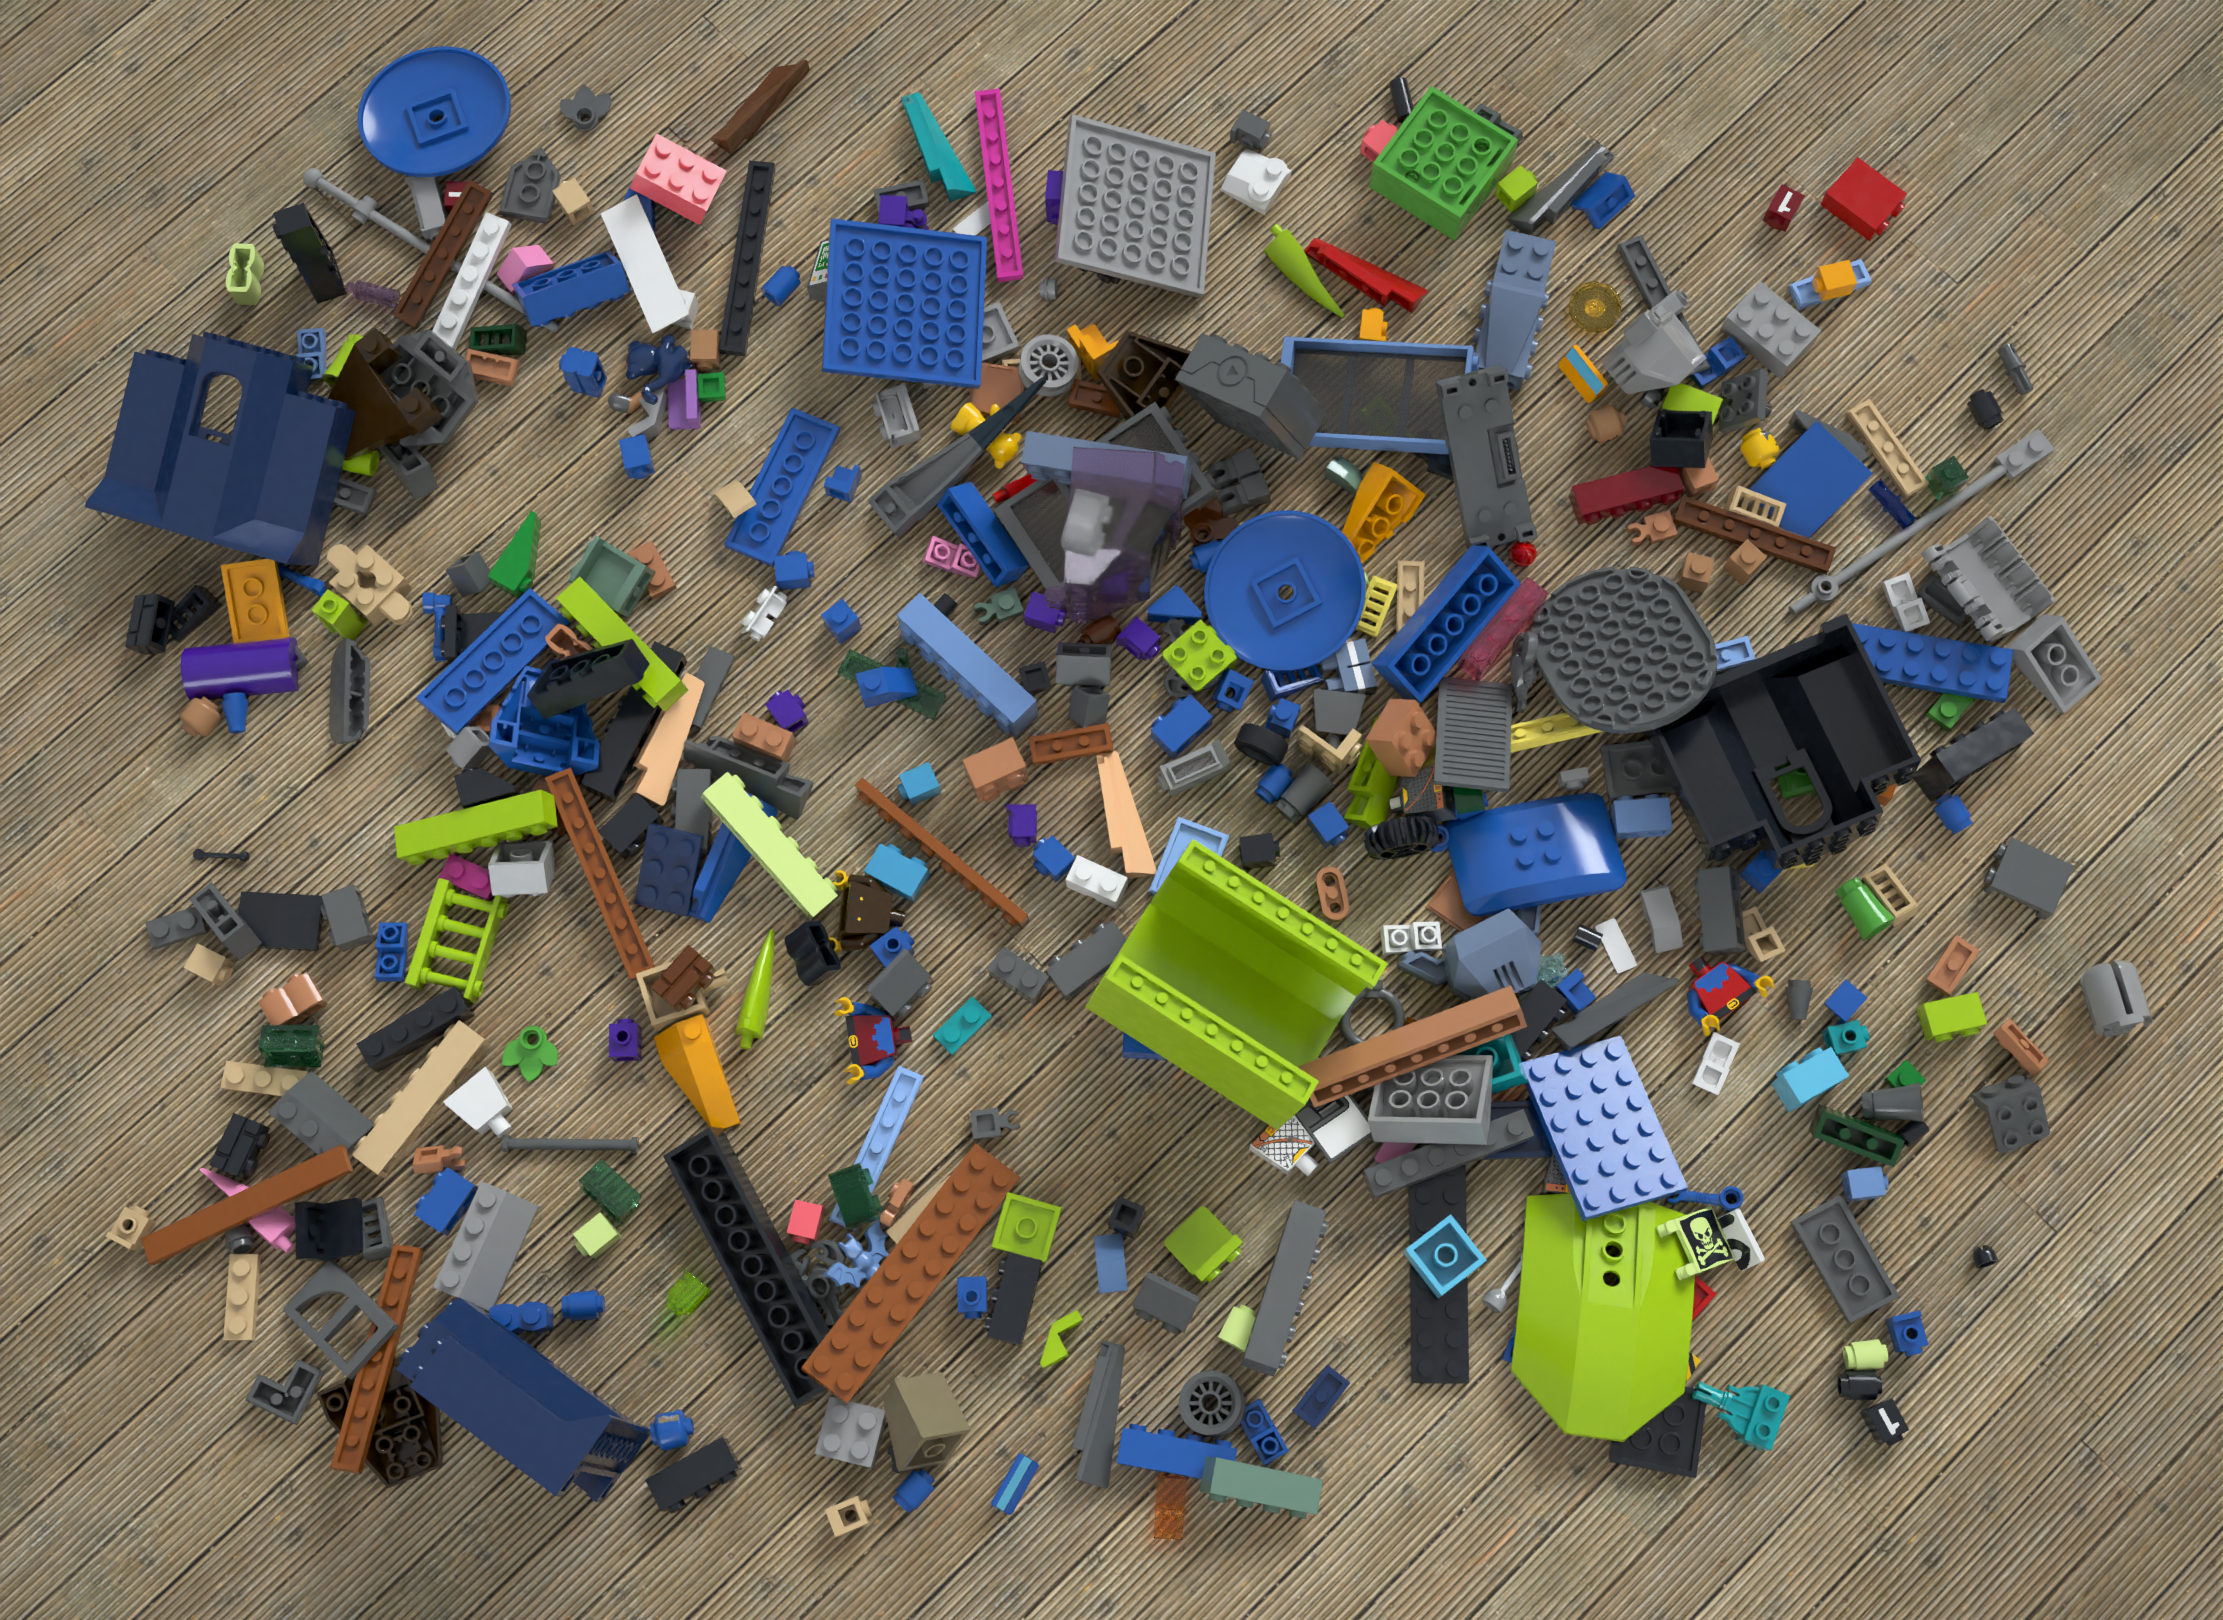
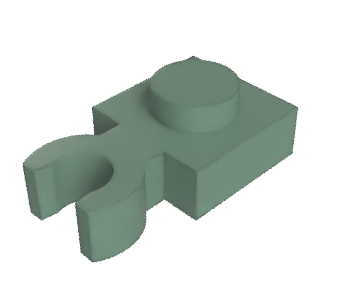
M1015 587L990 595V604L980 602L974 605L975 612L983 610L987 613L984 617L978 618L980 625L988 624L992 617L997 616L1000 623L1024 614Z

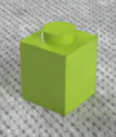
M1520 165L1497 183L1495 196L1512 213L1535 195L1538 185L1537 179L1531 171H1526Z

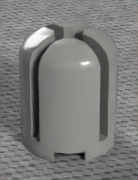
M2116 960L2112 961L2111 965L2107 962L2089 968L2081 976L2080 985L2096 1037L2103 1032L2105 1037L2129 1033V1030L2135 1028L2136 1024L2143 1022L2144 1026L2147 1027L2153 1023L2137 968L2131 962Z

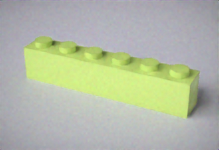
M729 772L725 773L702 793L701 798L811 921L838 896L835 893L837 890L836 886L827 877L823 879L818 874V866L811 858L807 857L805 859L798 851L800 846L791 836L785 837L780 831L782 829L780 823L773 816L768 817L762 811L764 806L754 795L750 797L745 792L744 788L746 786L737 775L731 776Z

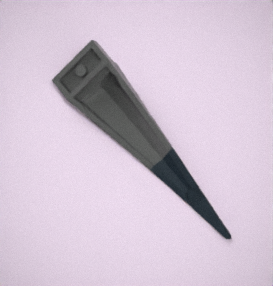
M1044 377L1038 379L970 432L927 460L887 482L868 502L892 532L900 537L918 519L921 521L940 501L947 489L951 488L1042 388L1047 380Z

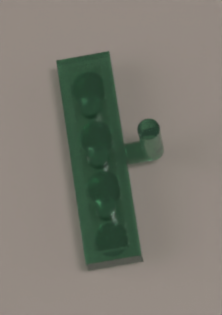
M900 648L897 650L898 662L895 667L907 668L910 662L907 650ZM849 649L837 672L839 676L858 684L857 673L887 666ZM914 679L918 695L894 702L934 720L946 699V694Z

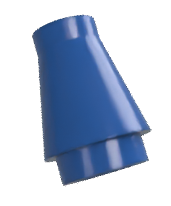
M245 693L223 695L221 705L229 727V733L246 732L245 725L249 700L246 699Z

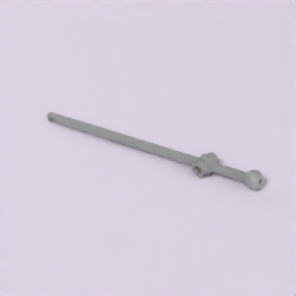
M310 168L305 171L303 175L305 185L313 189L319 187L354 209L355 211L351 215L354 220L362 225H365L368 220H372L427 254L431 245L375 211L379 204L374 199L365 195L362 201L357 200L325 180L320 170ZM456 261L451 270L459 273L462 264ZM486 281L483 290L524 314L516 297L492 282ZM551 320L550 324L543 326L552 332L558 330V325L553 320Z

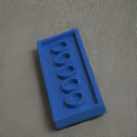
M791 408L749 493L755 500L756 505L738 515L724 543L725 548L774 567V556L780 555L841 431L839 426Z
M529 588L416 697L417 702L454 734L458 735L464 727H467L521 674L525 666L532 664L549 647L545 637L557 624H562L569 628L570 622Z
M1852 623L1882 683L2001 703L2006 702L2013 649Z

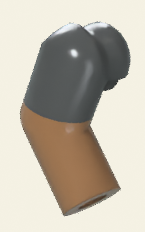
M640 389L631 397L613 393L608 397V404L614 411L630 414L641 406L639 399L642 398V390Z

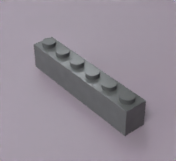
M1524 1109L1490 1121L1487 1145L1432 1143L1364 1169L1362 1175L1372 1200L1529 1141L1534 1136Z
M1294 1200L1283 1229L1241 1366L1274 1377L1277 1369L1283 1370L1288 1353L1283 1352L1286 1342H1292L1296 1326L1291 1324L1294 1315L1300 1316L1304 1300L1300 1299L1302 1289L1308 1290L1313 1274L1309 1273L1308 1270L1310 1263L1316 1264L1321 1248L1317 1247L1316 1244L1319 1237L1324 1238L1329 1223L1324 1221L1327 1211Z

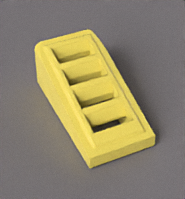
M1377 576L1372 577L1366 591L1365 606L1361 619L1363 617L1376 622V626L1364 623L1360 619L1355 630L1377 638L1396 594L1397 584ZM1374 589L1379 590V591H1381V592H1384V593L1388 594V596L1385 595V594H1382V593H1380V592H1377V591H1375ZM1370 598L1382 601L1385 604L1384 606H1382L1380 604L1370 601ZM1366 608H1369L1381 614L1380 616H1377L1365 610Z

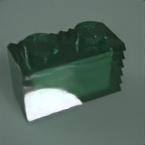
M857 1163L828 1174L848 1231L880 1219L878 1212L882 1211L883 1208L878 1194L872 1196L869 1185L874 1184L869 1168L863 1169L861 1163Z

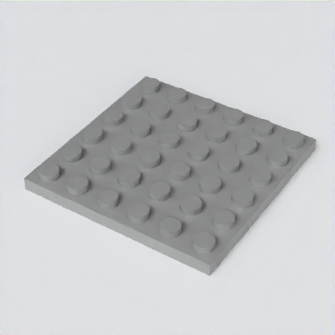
M1072 114L1068 119L1054 262L1201 298L1204 295L1216 153Z

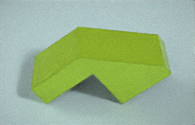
M1078 1310L1052 1323L1040 1362L1044 1370L1069 1357L1059 1335L1083 1323Z

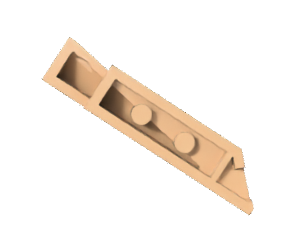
M687 672L684 673L681 681L689 691L666 712L661 710L633 766L642 770V773L630 795L635 796L638 793L645 801L659 806H663L666 803L684 748V742L687 739L705 685L702 680Z

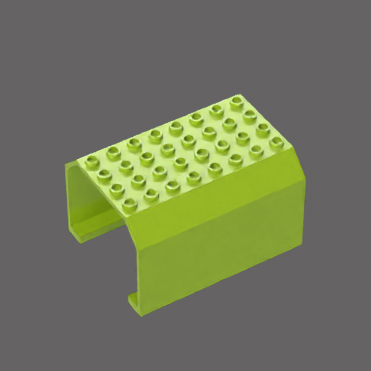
M1192 839L1149 903L1085 1008L1271 1127L1279 1130L1306 1105L1319 1082L1299 1069L1298 1066L1318 1058L1352 1002L1366 987L1371 990L1375 987L1388 963Z

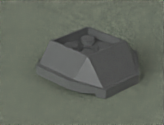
M430 330L400 336L393 345L402 358L381 373V377L398 401L415 388L423 391L427 386L428 391L426 395L431 398L443 418L422 434L410 435L399 439V443L405 447L447 444L478 404L471 363Z

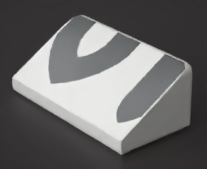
M1737 1208L1717 1218L1740 1271L1765 1261L1740 1209Z

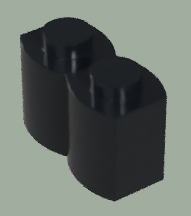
M820 921L805 922L784 938L787 953L795 961L798 977L806 986L820 985L841 969L839 958L830 946L828 934Z

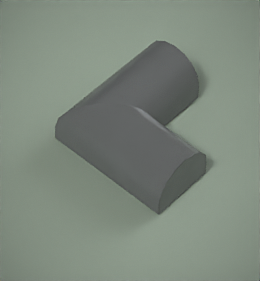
M297 1360L285 1385L258 1374L245 1401L298 1425L325 1371L302 1360Z

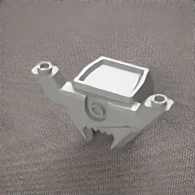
M1674 290L1660 303L1638 317L1624 330V337L1626 339L1601 359L1604 368L1627 394L1678 385L1706 359L1690 333L1677 318V315L1686 309L1690 302L1688 296L1682 290Z

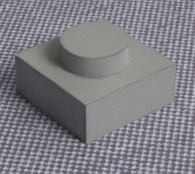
M1587 767L1560 771L1557 777L1558 788H1567V791L1583 788V785L1589 779Z

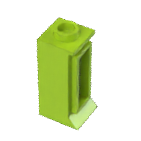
M329 589L326 590L311 610L328 631L333 634L337 631L343 639L347 638L354 641L368 622V620L358 615L352 609L349 602Z

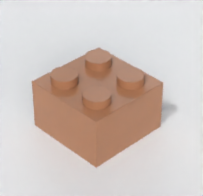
M1389 699L1365 740L1389 776L1416 778L1436 743V730L1416 700Z
M1013 737L962 760L965 774L979 803L984 800L986 803L994 801L1000 797V793L1009 789L1010 791H1016L1025 785L1024 782L1028 781L1025 762Z

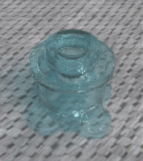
M1557 952L1553 956L1548 957L1540 956L1538 982L1542 979L1554 988L1567 977L1568 969L1564 966V956L1561 953Z

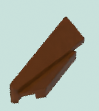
M805 59L799 64L775 67L727 124L711 137V141L729 154H732L744 139L749 141L809 72L808 61Z

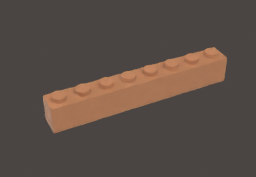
M1510 985L1298 1067L1319 1081L1310 1096L1315 1108L1526 1028L1527 1024Z

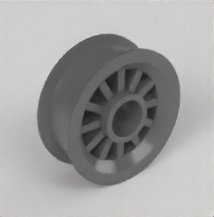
M1209 1370L1195 1374L1184 1384L1179 1396V1410L1182 1419L1188 1427L1206 1437H1222L1231 1433L1241 1423L1245 1413L1246 1403L1242 1389L1232 1378L1219 1371ZM1206 1384H1209V1391L1205 1386ZM1200 1388L1203 1392L1202 1395L1197 1393ZM1194 1396L1198 1397L1199 1401H1193ZM1217 1397V1408L1213 1411H1208L1206 1408L1208 1399ZM1230 1397L1232 1398V1401H1225ZM1231 1407V1411L1228 1412L1225 1408ZM1222 1413L1228 1415L1225 1420L1221 1415ZM1215 1417L1219 1421L1218 1424H1215ZM1209 1418V1425H1205L1207 1419Z

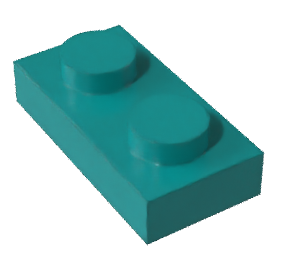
M972 996L933 1034V1037L954 1056L992 1018V1015Z

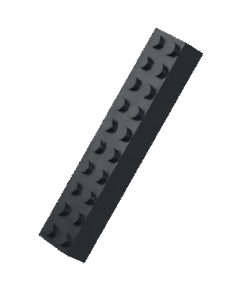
M708 1127L663 1155L794 1407L808 1405L829 1391L802 1371L801 1367L830 1330L721 1127Z

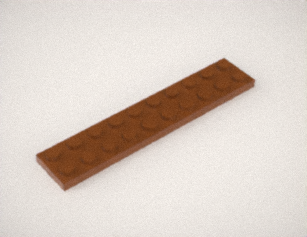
M975 1143L807 1359L801 1370L847 1405L1005 1199L1007 1192L1012 1190L1020 1176Z

